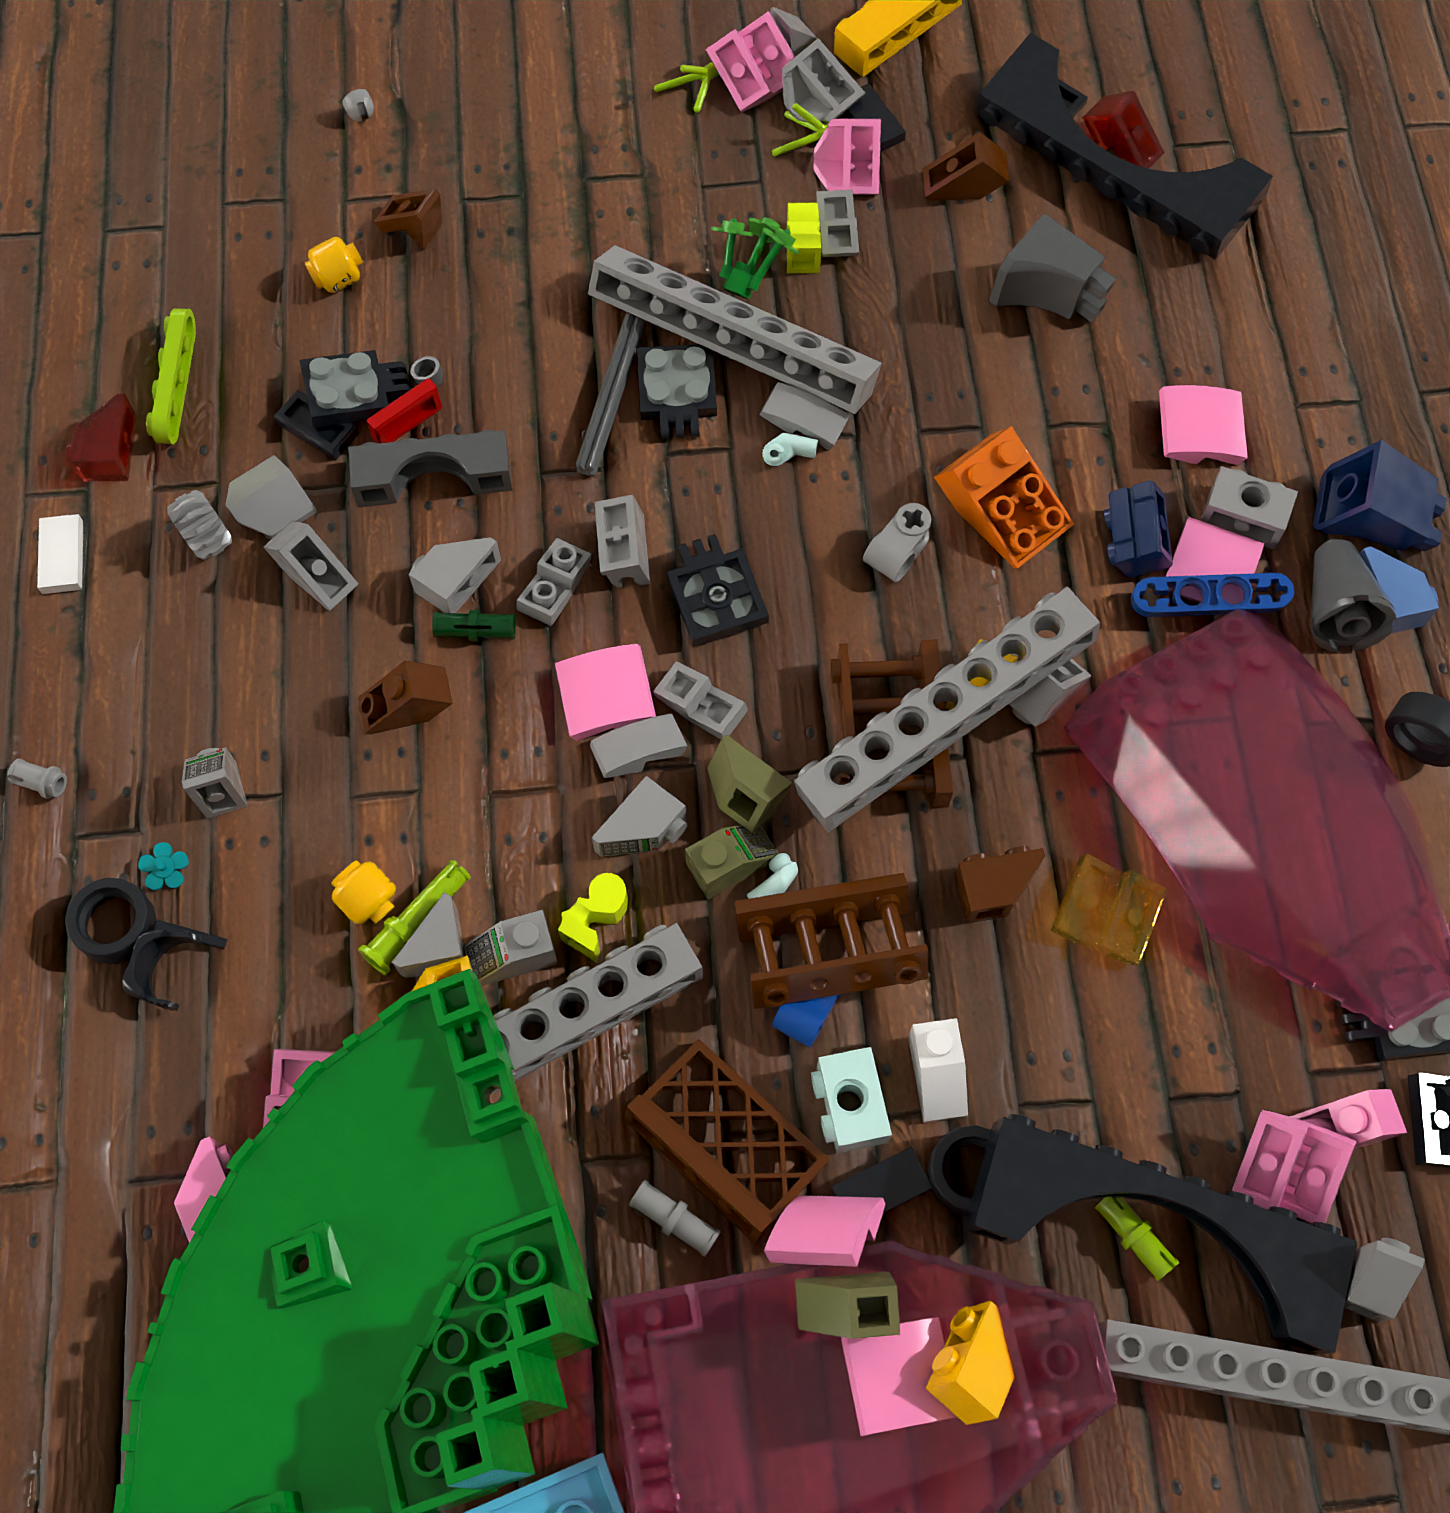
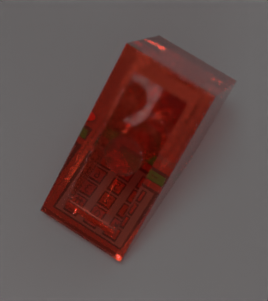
M1134 90L1103 96L1082 117L1093 141L1107 152L1122 160L1141 167L1150 168L1165 153Z
M116 394L74 427L72 443H69L66 448V457L69 466L74 468L82 482L129 481L137 414L125 394Z

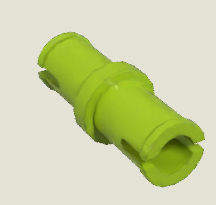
M1105 1197L1095 1206V1209L1101 1213L1123 1239L1120 1244L1124 1249L1128 1250L1130 1248L1152 1273L1157 1282L1180 1263L1151 1231L1153 1225L1148 1220L1143 1222L1123 1198Z

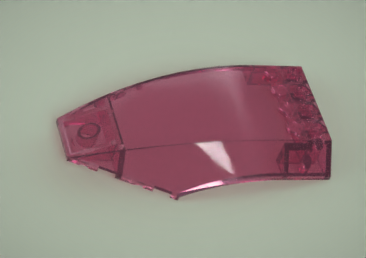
M1241 609L1227 614L1102 682L1064 724L1065 731L1125 803L1155 844L1210 933V939L1221 945L1223 942H1226L1251 955L1250 960L1262 966L1275 968L1281 976L1311 991L1315 988L1341 1001L1342 1007L1353 1013L1365 1014L1373 1023L1390 1032L1397 1030L1450 997V932L1416 813L1384 757L1348 706L1266 615Z
M890 1240L863 1247L857 1267L785 1264L601 1301L606 1359L632 1513H996L1007 1503L1008 1498L1018 1489L1028 1484L1051 1463L1050 1460L1071 1441L1081 1436L1092 1422L1099 1416H1103L1118 1402L1094 1306L1091 1301L1074 1296H1064L1042 1286H1032L1005 1278V1275L972 1265H962L953 1262L949 1258L916 1251ZM889 1271L897 1284L900 1323L939 1317L944 1343H946L951 1332L950 1323L960 1309L992 1301L998 1307L1014 1373V1380L998 1419L966 1425L956 1417L861 1436L841 1337L798 1329L795 1279Z

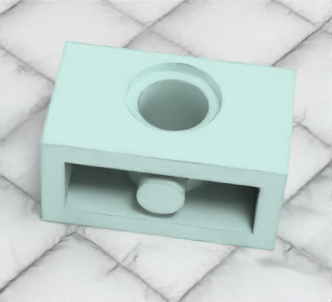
M871 1047L819 1057L817 1071L811 1072V1080L816 1099L824 1098L827 1115L821 1116V1125L826 1143L834 1142L836 1154L889 1143L892 1133ZM847 1091L855 1093L861 1100V1107L855 1111L842 1109L837 1102L838 1095Z

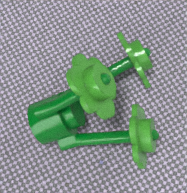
M762 217L760 220L749 218L747 224L750 226V232L744 231L745 224L737 222L735 218H732L730 221L722 220L721 228L711 226V231L728 233L724 264L719 274L720 277L726 279L722 289L747 300L750 299L753 290H758L762 278L783 246L794 254L800 252L792 246L796 239L790 235V230L781 229L777 222L766 217ZM753 234L758 235V242L748 264L736 261L735 266L732 267L736 235L750 237ZM766 242H776L757 270L755 266Z

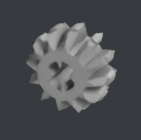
M193 490L188 494L184 493L177 497L175 502L167 506V514L197 557L205 560L212 555L216 556L232 543L231 534L202 492Z

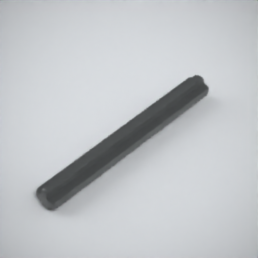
M629 312L625 314L576 461L577 472L582 475L594 476L597 473L643 333L644 319Z

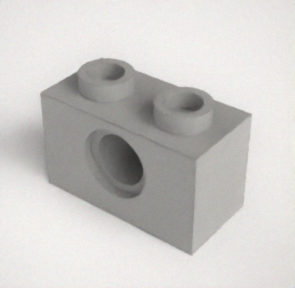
M1221 466L1211 487L1200 521L1265 543V547L1275 549L1286 530L1298 491L1286 488L1278 482H1268L1250 476L1242 470ZM1244 502L1249 503L1254 507H1250L1246 505Z

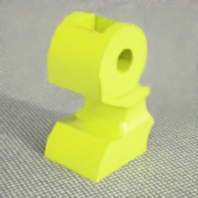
M788 203L787 229L790 230V235L796 239L792 246L800 252L794 254L787 249V274L820 273L822 248L821 233L819 232L818 203Z
M603 873L596 876L589 886V899L579 897L570 909L561 914L562 922L558 928L561 941L596 963L600 954L597 932L588 928L589 924L593 922L617 924L627 910L628 896L626 886L618 875Z

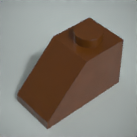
M978 132L923 168L925 198L928 200H967L985 197L1009 182L1006 152L981 132Z

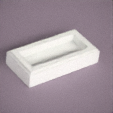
M79 514L39 518L37 588L42 594L82 590L83 520Z

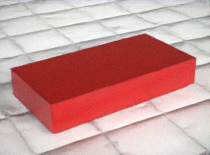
M427 378L368 418L366 421L373 441L379 444L394 442L441 410L443 407L437 386L430 378Z

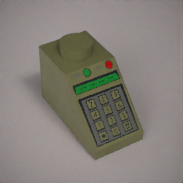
M742 825L721 828L685 849L686 865L707 899L714 897L768 866L769 862L779 854L761 826L752 833Z

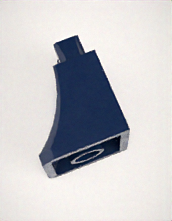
M1380 440L1331 464L1324 471L1320 481L1313 527L1321 533L1367 539L1400 551L1413 546L1425 552L1437 547L1441 542L1442 532L1432 526V520L1441 516L1445 511L1447 498L1437 493L1438 478Z

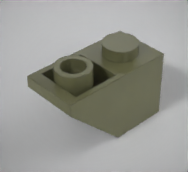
M728 735L722 737L708 766L718 808L751 833L777 813L792 785L791 781Z
M889 1271L795 1279L799 1330L850 1339L900 1335L897 1284Z

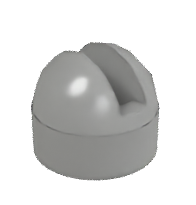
M357 89L351 91L343 98L342 104L347 114L353 120L362 122L363 116H367L368 119L371 118L374 104L367 90Z

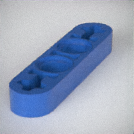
M1280 573L1149 577L1137 583L1131 595V604L1138 614L1145 617L1275 613L1281 611L1290 603L1294 596V586L1287 576ZM1233 584L1240 587L1244 595L1243 601L1235 605L1225 602L1221 595V590L1225 585ZM1251 584H1255L1254 592H1264L1269 588L1270 584H1275L1276 590L1283 591L1284 593L1278 598L1277 602H1272L1271 595H1258L1254 599L1255 604L1250 603L1253 593ZM1186 586H1195L1202 593V602L1196 606L1185 604L1181 600L1180 590ZM1168 587L1174 588L1171 598L1174 607L1168 606L1169 598L1157 599L1153 607L1148 606L1147 600L1140 599V596L1144 595L1147 588H1151L1153 594L1157 596L1167 595Z

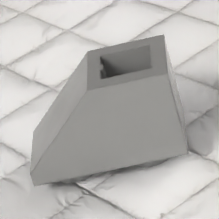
M1381 1238V1241L1367 1243L1356 1248L1344 1309L1376 1322L1394 1319L1419 1276L1425 1259L1409 1253L1410 1246L1391 1238Z

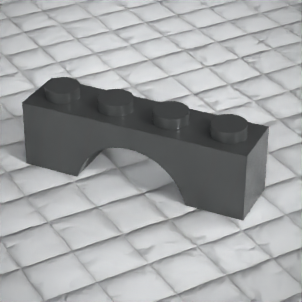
M482 430L478 433L463 435L444 434L436 438L426 439L406 438L399 442L380 444L368 442L361 446L348 447L350 487L358 507L397 503L401 492L412 480L432 472L450 473L461 478L467 483L474 495L513 490L509 448L505 430Z

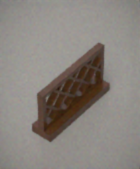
M700 1039L642 1096L639 1094L626 1107L624 1121L754 1244L761 1239L789 1203L806 1188L830 1160L826 1154ZM697 1055L711 1067L712 1081H687V1065ZM681 1072V1081H672ZM718 1074L726 1081H718ZM662 1090H681L682 1112H664L652 1100ZM687 1090H712L713 1111L688 1112ZM719 1090H737L744 1097V1111H720ZM751 1104H752L758 1111H751ZM689 1120H714L715 1142L697 1143L689 1135ZM720 1120H745L746 1142H721ZM752 1120H769L777 1127V1142H753ZM675 1121H682L683 1129ZM784 1134H785L791 1141H785V1142H784ZM778 1150L779 1173H755L753 1151ZM785 1150H802L815 1163L805 1173H786ZM707 1151H715V1159ZM722 1151H747L748 1173L730 1174L722 1166ZM787 1181H797L793 1185V1187L789 1191H787ZM740 1182H748L749 1190ZM755 1182H780L781 1200L771 1210L756 1198Z

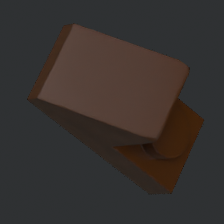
M436 188L394 195L379 213L374 224L383 233L406 231L421 249H425L442 224L440 193Z

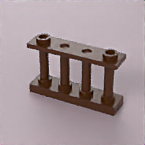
M938 639L921 640L918 655H912L910 660L849 662L848 643L839 644L838 658L831 659L832 683H839L843 739L848 736L855 737L854 716L878 715L882 712H887L888 714L901 705V700L904 698L852 700L851 678L912 676L913 680H920V688L922 690L934 681L935 676L941 670ZM944 701L938 703L935 707L945 711ZM949 747L927 762L928 769H923L922 773L908 775L886 792L923 790L924 794H931L932 808L949 807L953 795ZM875 749V750H872V751L869 752V753H888V752H886L885 750H882V749ZM848 773L839 774V785L850 783L854 777Z
M904 873L734 901L740 942L755 941L761 968L760 973L750 974L754 1009L778 1007L792 1002L897 984H911L928 979L927 945L909 947L900 919V915L908 914V884ZM882 918L891 950L866 954L857 922ZM840 925L848 958L822 962L814 929ZM797 932L805 965L779 969L772 936Z

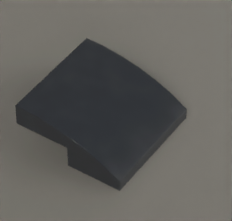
M1419 1072L1408 1075L1415 1164L1450 1168V1076Z

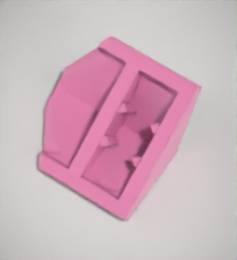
M831 119L814 148V172L827 191L853 190V195H879L881 119Z

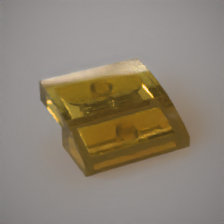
M1086 853L1078 859L1051 931L1110 958L1134 966L1140 965L1167 888L1133 870L1123 873Z

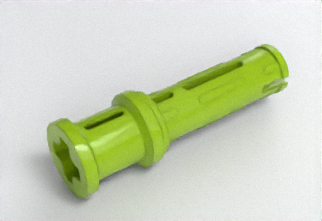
M451 859L448 865L398 917L392 916L384 921L385 927L367 946L362 944L358 948L359 953L383 975L387 976L391 971L390 965L444 892L452 897L471 879L470 874L462 866L457 868L458 863Z

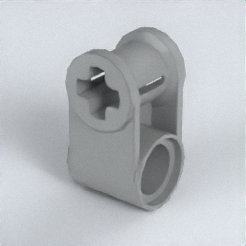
M909 503L902 506L886 527L871 541L864 553L863 561L894 582L901 580L929 541V528L931 526L929 510L918 503Z

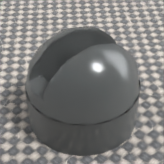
M422 357L415 361L411 367V375L417 385L430 378L437 388L441 386L444 380L443 369L435 357Z

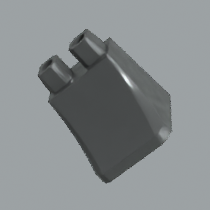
M1043 214L1002 262L989 302L996 307H1036L1057 313L1068 319H1071L1077 312L1093 322L1105 308L1107 303L1105 297L1114 286L1117 278L1101 268L1105 260L1104 255L1052 218Z

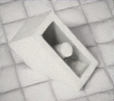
M957 1018L913 1024L908 1040L923 1123L968 1117L966 1067Z

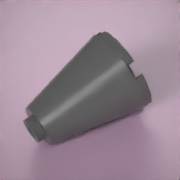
M1332 539L1325 542L1314 554L1310 626L1313 640L1323 649L1331 652H1340L1339 646L1352 645L1353 651H1358L1378 644L1389 636L1393 630L1392 622L1394 619L1396 620L1395 609L1355 546L1349 541Z

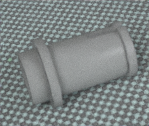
M16 759L8 770V775L17 776V778L8 777L10 784L38 791L40 796L46 799L59 797L66 788L67 776L61 772L60 768L55 766L44 768L22 759Z

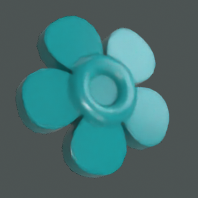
M161 842L156 844L153 849L156 858L149 854L141 856L138 867L141 871L150 873L145 878V885L148 888L157 891L166 883L170 888L176 889L183 884L184 876L177 870H183L189 864L188 856L184 852L178 851L173 854L172 846L169 843Z

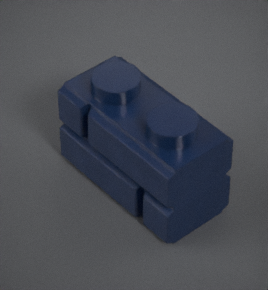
M1149 480L1132 485V488L1125 487L1110 492L1108 495L1110 508L1104 510V519L1108 530L1112 532L1113 543L1108 544L1107 547L1111 564L1114 567L1117 566L1127 577L1131 578L1147 574L1149 571H1158L1171 567L1173 562L1165 494L1154 481Z

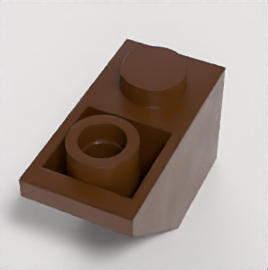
M407 660L403 661L358 697L359 712L362 716L365 734H376L429 722L453 704L445 667Z
M1019 846L1007 850L1004 853L1005 855L988 857L986 853H979L963 859V862L959 863L954 877L965 923L969 924L1007 917L1038 871L1045 857L1043 848L1030 850L1028 846Z

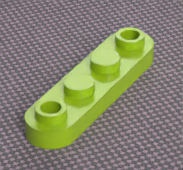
M180 308L172 309L170 316H166L164 320L166 339L164 348H160L158 353L159 378L154 380L152 385L153 411L149 412L146 418L147 432L149 436H153L157 444H175L178 439L196 337L194 314L191 309Z

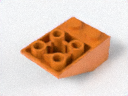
M1012 426L990 434L934 476L954 509L1014 569H1018L1074 525L1071 517Z

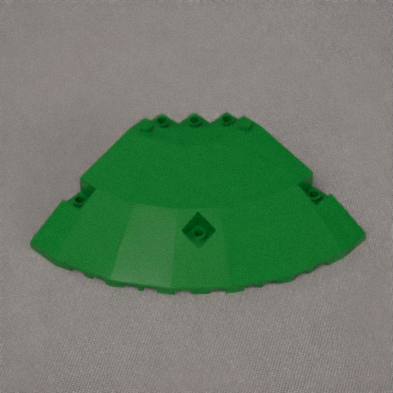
M471 969L406 993L377 1015L379 1020L359 1035L353 1033L342 1041L344 1046L323 1062L316 1060L309 1065L292 1087L295 1091L279 1110L275 1108L271 1110L267 1115L270 1121L255 1139L248 1138L230 1159L226 1167L231 1170L216 1197L209 1196L191 1230L195 1234L181 1259L174 1258L169 1267L161 1294L166 1296L157 1323L151 1322L147 1333L152 1334L146 1355L143 1362L137 1361L127 1389L126 1400L132 1401L129 1432L128 1434H122L121 1451L126 1452L123 1484H117L114 1513H437L497 1492L499 1487L535 1474L524 1425L568 1409L556 1360L599 1345L588 1303L593 1299L581 1254L535 1118L521 1108L512 1074L514 1066L478 977ZM496 1089H500V1099L496 1103H490L491 1093ZM305 1257H308L309 1267L305 1272L301 1273L300 1263Z

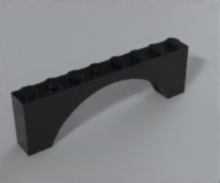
M1030 33L979 93L978 116L989 126H996L1008 133L1017 143L1026 144L1036 150L1045 160L1055 162L1067 169L1076 179L1085 180L1095 186L1104 196L1116 199L1126 205L1135 215L1145 217L1159 225L1166 234L1177 236L1190 244L1197 253L1206 254L1216 260L1265 199L1273 176L1243 158L1207 170L1167 172L1141 167L1107 152L1081 130L1068 112L1060 92L1057 75L1060 50Z
M1009 1114L1008 1118L1003 1117L993 1123L964 1230L1010 1245L1019 1242L1033 1226L1047 1215L1073 1202L1112 1197L1139 1200L1158 1205L1198 1225L1218 1241L1235 1259L1250 1280L1261 1302L1272 1339L1314 1354L1335 1353L1357 1241L1341 1236L1340 1228L1323 1222H1313L1310 1225L1298 1221V1214L1285 1208L1270 1206L1269 1210L1253 1205L1254 1199L1243 1193L1226 1191V1194L1213 1191L1209 1189L1210 1183L1201 1178L1185 1175L1182 1176V1179L1166 1174L1167 1168L1155 1162L1140 1160L1139 1164L1128 1161L1122 1158L1123 1152L1113 1147L1096 1145L1094 1149L1078 1143L1079 1137L1067 1131L1058 1129L1052 1130V1133L1035 1128L1036 1122L1025 1116Z

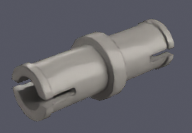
M644 1180L631 1199L629 1206L634 1207L662 1226V1233L667 1236L672 1233L705 1257L721 1231L716 1230L688 1211V1204L682 1200L676 1203L648 1184V1181Z

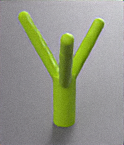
M713 61L704 67L681 65V72L691 74L654 86V90L660 92L700 79L702 84L694 106V112L699 113L711 79L719 75Z
M794 103L792 106L793 110L807 122L798 121L788 110L785 111L784 116L816 131V133L772 150V155L776 157L820 140L828 125L822 124L807 110Z

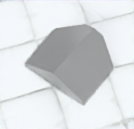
M819 38L782 68L784 105L798 121L807 122L793 110L792 106L794 103L799 104L822 124L828 125L831 119L839 117L865 94L863 89Z
M275 455L229 484L226 508L239 524L262 533L270 540L291 521L303 522L317 513L315 506L290 469Z

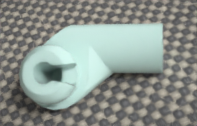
M782 433L765 445L763 449L764 461L771 466H779L795 455L815 459L818 439Z
M780 853L769 862V868L774 874L747 894L748 899L785 893L798 874L796 862H792L786 853Z

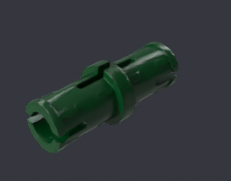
M470 609L469 613L434 612L432 618L433 637H469V641L479 642V638L515 639L516 615L480 614L479 610Z

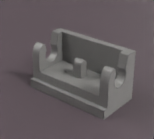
M633 494L595 502L599 563L602 576L607 575L610 582L619 588L622 587V578L624 577L634 578V582L639 586L650 584L644 514Z

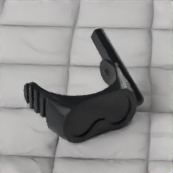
M161 920L155 921L152 930L142 932L135 941L134 951L122 980L124 992L131 997L163 1009L178 1011L180 1005L168 1000L158 999L153 991L152 974L159 959L170 948L182 943L202 944L224 950L228 939Z

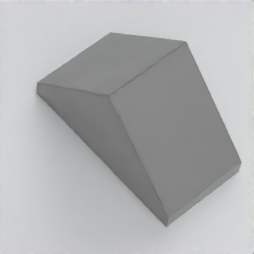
M444 892L392 962L399 974L406 979L421 976L425 968L465 956L458 909L450 895Z

